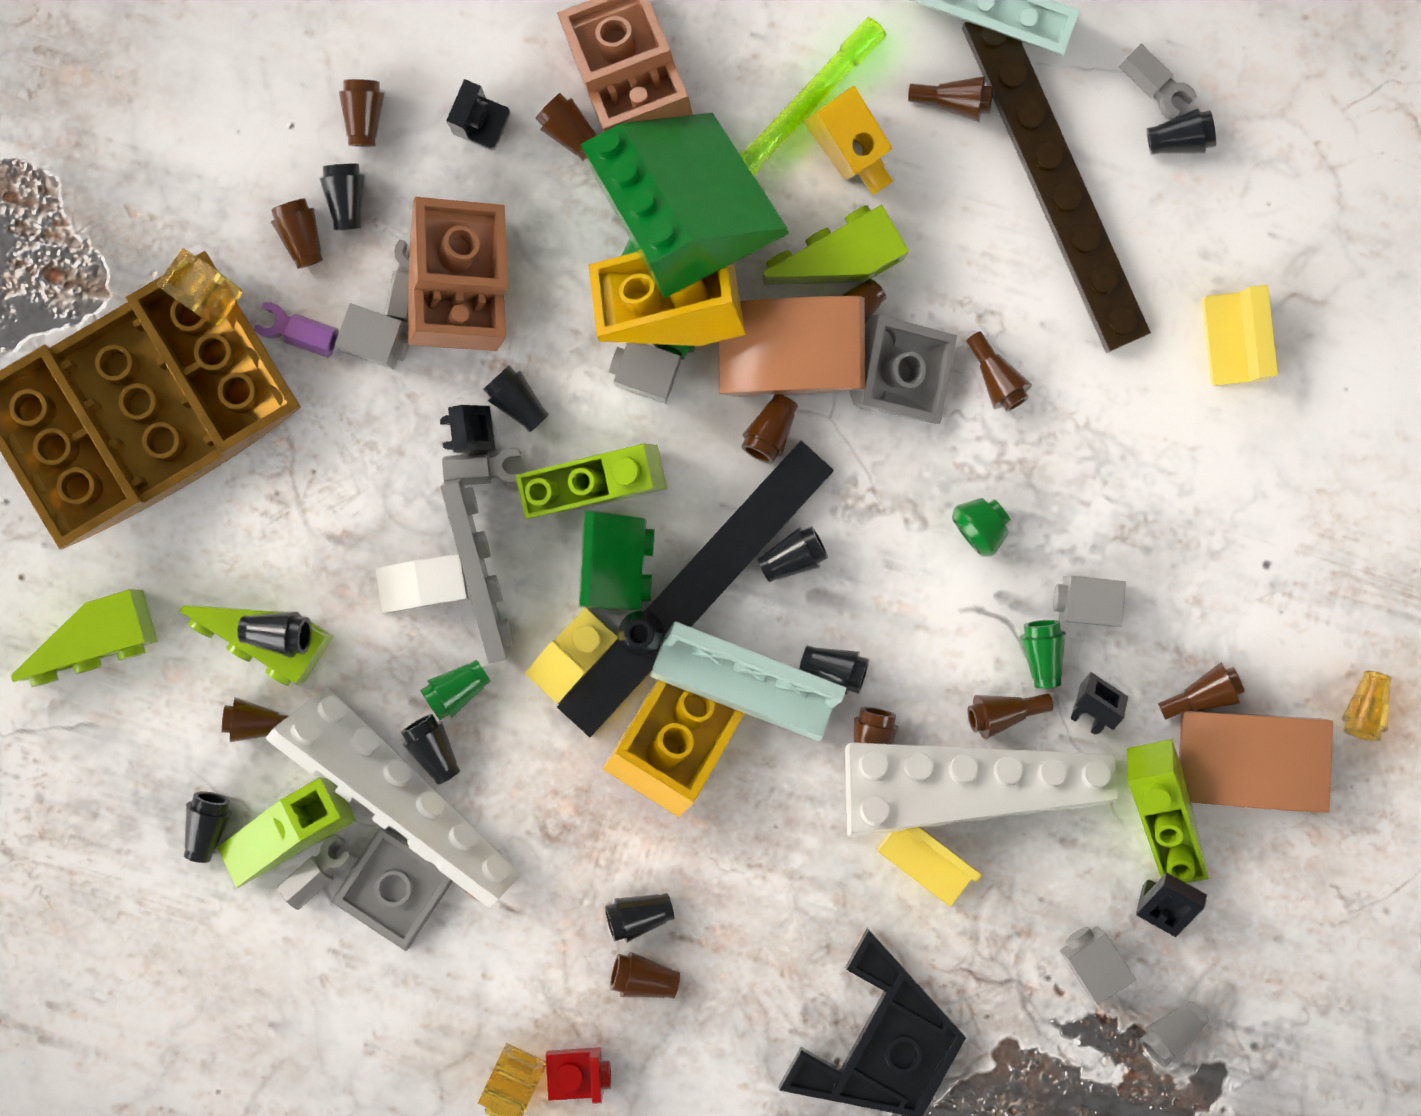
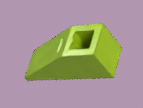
M881 204L872 210L869 209L868 205H864L844 218L847 224L831 233L830 229L826 227L805 240L807 247L792 255L790 250H785L768 260L766 265L769 269L763 271L762 281L765 285L865 282L867 279H872L905 260L909 250L883 205Z
M645 443L515 475L525 519L624 500L668 489L658 445Z
M129 589L85 602L10 675L12 682L29 680L30 686L36 687L59 680L57 672L73 667L75 674L102 667L101 658L117 654L118 661L146 654L144 645L158 642L143 590Z
M182 605L179 612L191 618L188 622L189 627L209 638H212L214 633L229 642L226 647L229 652L247 662H250L252 658L257 659L268 666L265 673L269 677L286 686H289L291 681L295 684L306 682L334 637L311 622L312 636L307 652L305 654H296L290 658L247 643H240L237 634L239 621L244 615L252 616L283 612Z
M1169 739L1127 748V781L1160 877L1167 872L1185 883L1208 880L1209 872L1184 773L1173 740Z
M317 778L280 799L217 847L236 888L245 885L357 821L348 802L334 792L338 787L335 783L327 778Z

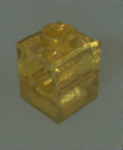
M506 1043L478 1104L486 1107L484 1111L489 1116H523L544 1072L546 1061Z

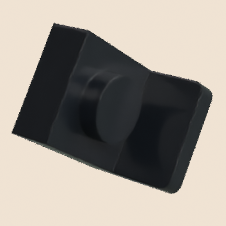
M464 79L446 122L453 135L493 151L499 143L511 112L508 107L487 99L480 85Z
M1166 872L1157 883L1147 880L1142 885L1136 916L1177 937L1205 908L1207 894Z

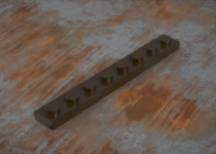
M965 22L962 27L963 33L982 75L985 76L987 86H993L992 98L1105 352H1111L1151 333L1022 42L973 23Z

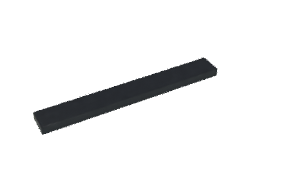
M802 440L645 610L660 620L664 635L675 621L692 627L832 474L834 470ZM636 625L633 627L631 637L635 642L643 643L648 637V630L643 625ZM618 639L557 708L590 738L652 671L660 646L652 654L635 656L628 653Z

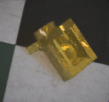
M182 248L156 284L160 289L215 327L221 324L243 293L242 289L184 248Z

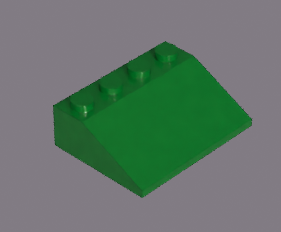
M713 112L620 123L580 144L596 181L664 299L789 234L783 220Z

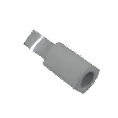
M1142 43L1119 66L1150 98L1154 96L1159 100L1160 111L1169 120L1176 118L1181 113L1172 104L1173 96H1180L1187 104H1190L1197 97L1190 85L1176 83L1171 78L1174 74Z
M399 239L394 251L399 267L398 271H393L384 315L408 322L409 260L406 259L407 243Z
M514 448L505 449L496 457L491 458L489 452L443 456L444 482L462 478L464 486L492 483V478L499 477L504 482L510 484L517 483L515 475L521 473L508 474L505 471L504 465L510 458L521 457V451Z
M337 834L329 836L324 840L320 853L316 857L311 856L277 886L282 897L291 907L297 910L301 909L334 879L333 875L337 871L344 872L350 870L356 864L358 858L348 851L336 859L337 850L346 843L343 837Z

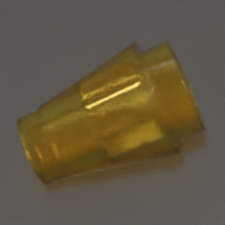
M1364 671L1363 677L1341 718L1345 722L1343 729L1345 733L1369 741L1381 740L1382 733L1388 731L1390 684L1392 680L1390 676L1376 671Z

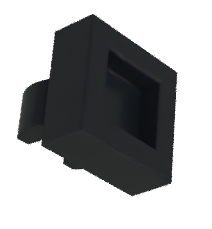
M457 405L448 407L449 415L443 416L440 419V425H450L452 441L443 442L444 449L453 450V453H484L496 450L490 406Z
M1090 672L1080 684L1071 720L1076 722L1082 714L1088 713L1095 718L1092 723L1091 733L1094 735L1099 734L1105 725L1114 731L1124 719L1128 696Z

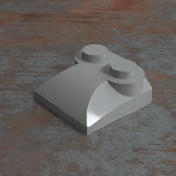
M871 315L865 325V389L849 391L853 405L863 410H876L940 424L957 335L883 315Z

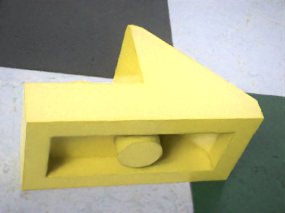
M585 607L554 641L549 643L525 674L558 704L619 638Z

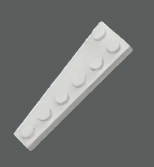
M327 686L274 727L266 737L272 745L309 773L313 774L317 770L335 783L338 787L334 792L346 801L350 802L354 798L374 813L372 820L383 829L387 827L394 828L408 839V847L426 861L433 863L440 872L489 909L521 876L499 852Z
M850 742L845 747L847 837L903 831L906 828L921 826L934 827L967 820H987L992 817L1016 814V816L1032 814L1042 810L1055 811L1108 804L1118 799L1115 754Z

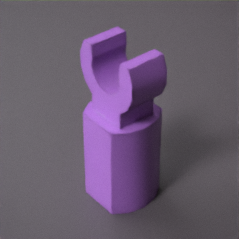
M271 302L263 303V309L275 314L276 322L270 328H264L255 324L254 330L258 334L269 339L284 336L285 343L327 358L332 355L339 335L337 328L298 314L288 317L286 312L278 305Z

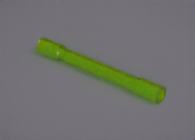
M867 17L841 44L838 52L747 149L739 153L753 176L760 171L764 162L855 66L861 64L886 37L885 30L877 21Z

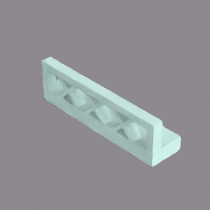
M910 0L1060 56L1064 55L1081 11L1054 0Z
M676 621L664 635L650 677L816 741L823 738L832 708L843 700L846 687Z

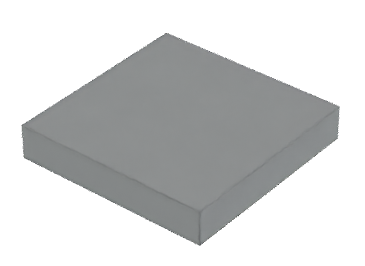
M380 826L330 902L404 951H407L453 881L440 872L433 863L426 861L408 847V839L389 827L383 829Z

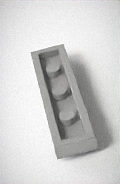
M462 478L444 482L440 488L488 664L506 660L509 653L508 646L514 645V638L508 618L500 619L496 605L497 602L503 601L498 578L496 575L489 576L484 559L491 557L486 534L484 531H476L472 515L479 513L472 486L465 488Z

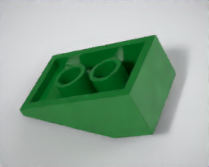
M597 511L584 512L579 607L642 610V601L651 602L652 574H644L645 556H653L655 529H646L647 520L645 518Z

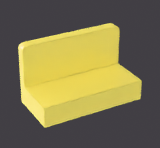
M1268 285L1250 286L1240 293L1212 295L1203 298L1202 306L1212 385L1258 382L1278 376Z
M922 827L889 832L877 848L881 855L949 907L953 905L971 880L977 883L983 876L973 866Z

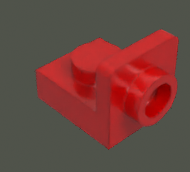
M601 1047L551 1050L546 1052L548 1101L592 1098V1104L602 1103L604 1089H611L610 1061H602Z

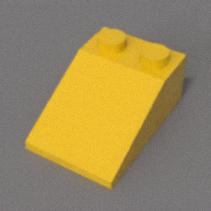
M638 252L588 264L596 336L599 342L703 346L745 335L734 263L665 299Z
M657 680L602 769L680 817L695 802L744 713Z

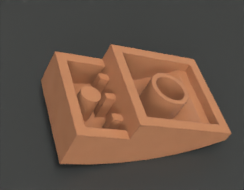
M589 0L557 12L603 132L620 123L693 115L689 96L674 64L671 49L649 0Z
M415 197L412 210L408 272V345L498 351L506 338L504 295L509 288L505 205Z
M822 296L740 301L745 335L719 341V394L736 397L772 394L789 396L865 389V297Z
M1186 711L1181 713L1179 761L1184 773L1190 801L1192 803L1329 813L1333 720L1204 711Z

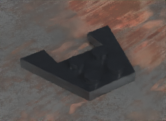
M867 927L845 968L883 990L881 997L841 1068L800 1047L778 1086L779 1091L906 1116H923L966 1037Z

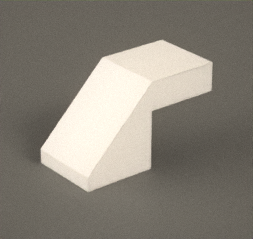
M458 553L375 569L382 614L469 599L466 580Z

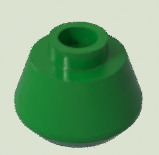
M983 498L957 505L954 507L952 520L962 536L982 557L994 556L1009 533L1005 524L1011 521V519L995 499L988 503Z

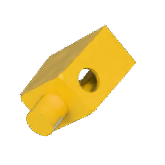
M854 85L803 121L845 180L858 174L872 195L878 193L895 180L881 159L882 156L892 150L891 144ZM853 141L861 145V156L853 150Z

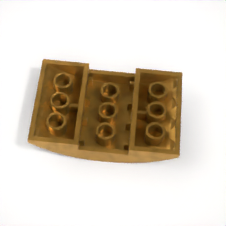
M206 251L201 252L126 296L127 303L52 347L44 344L0 370V452L60 550L128 519L191 484L258 441L301 408Z

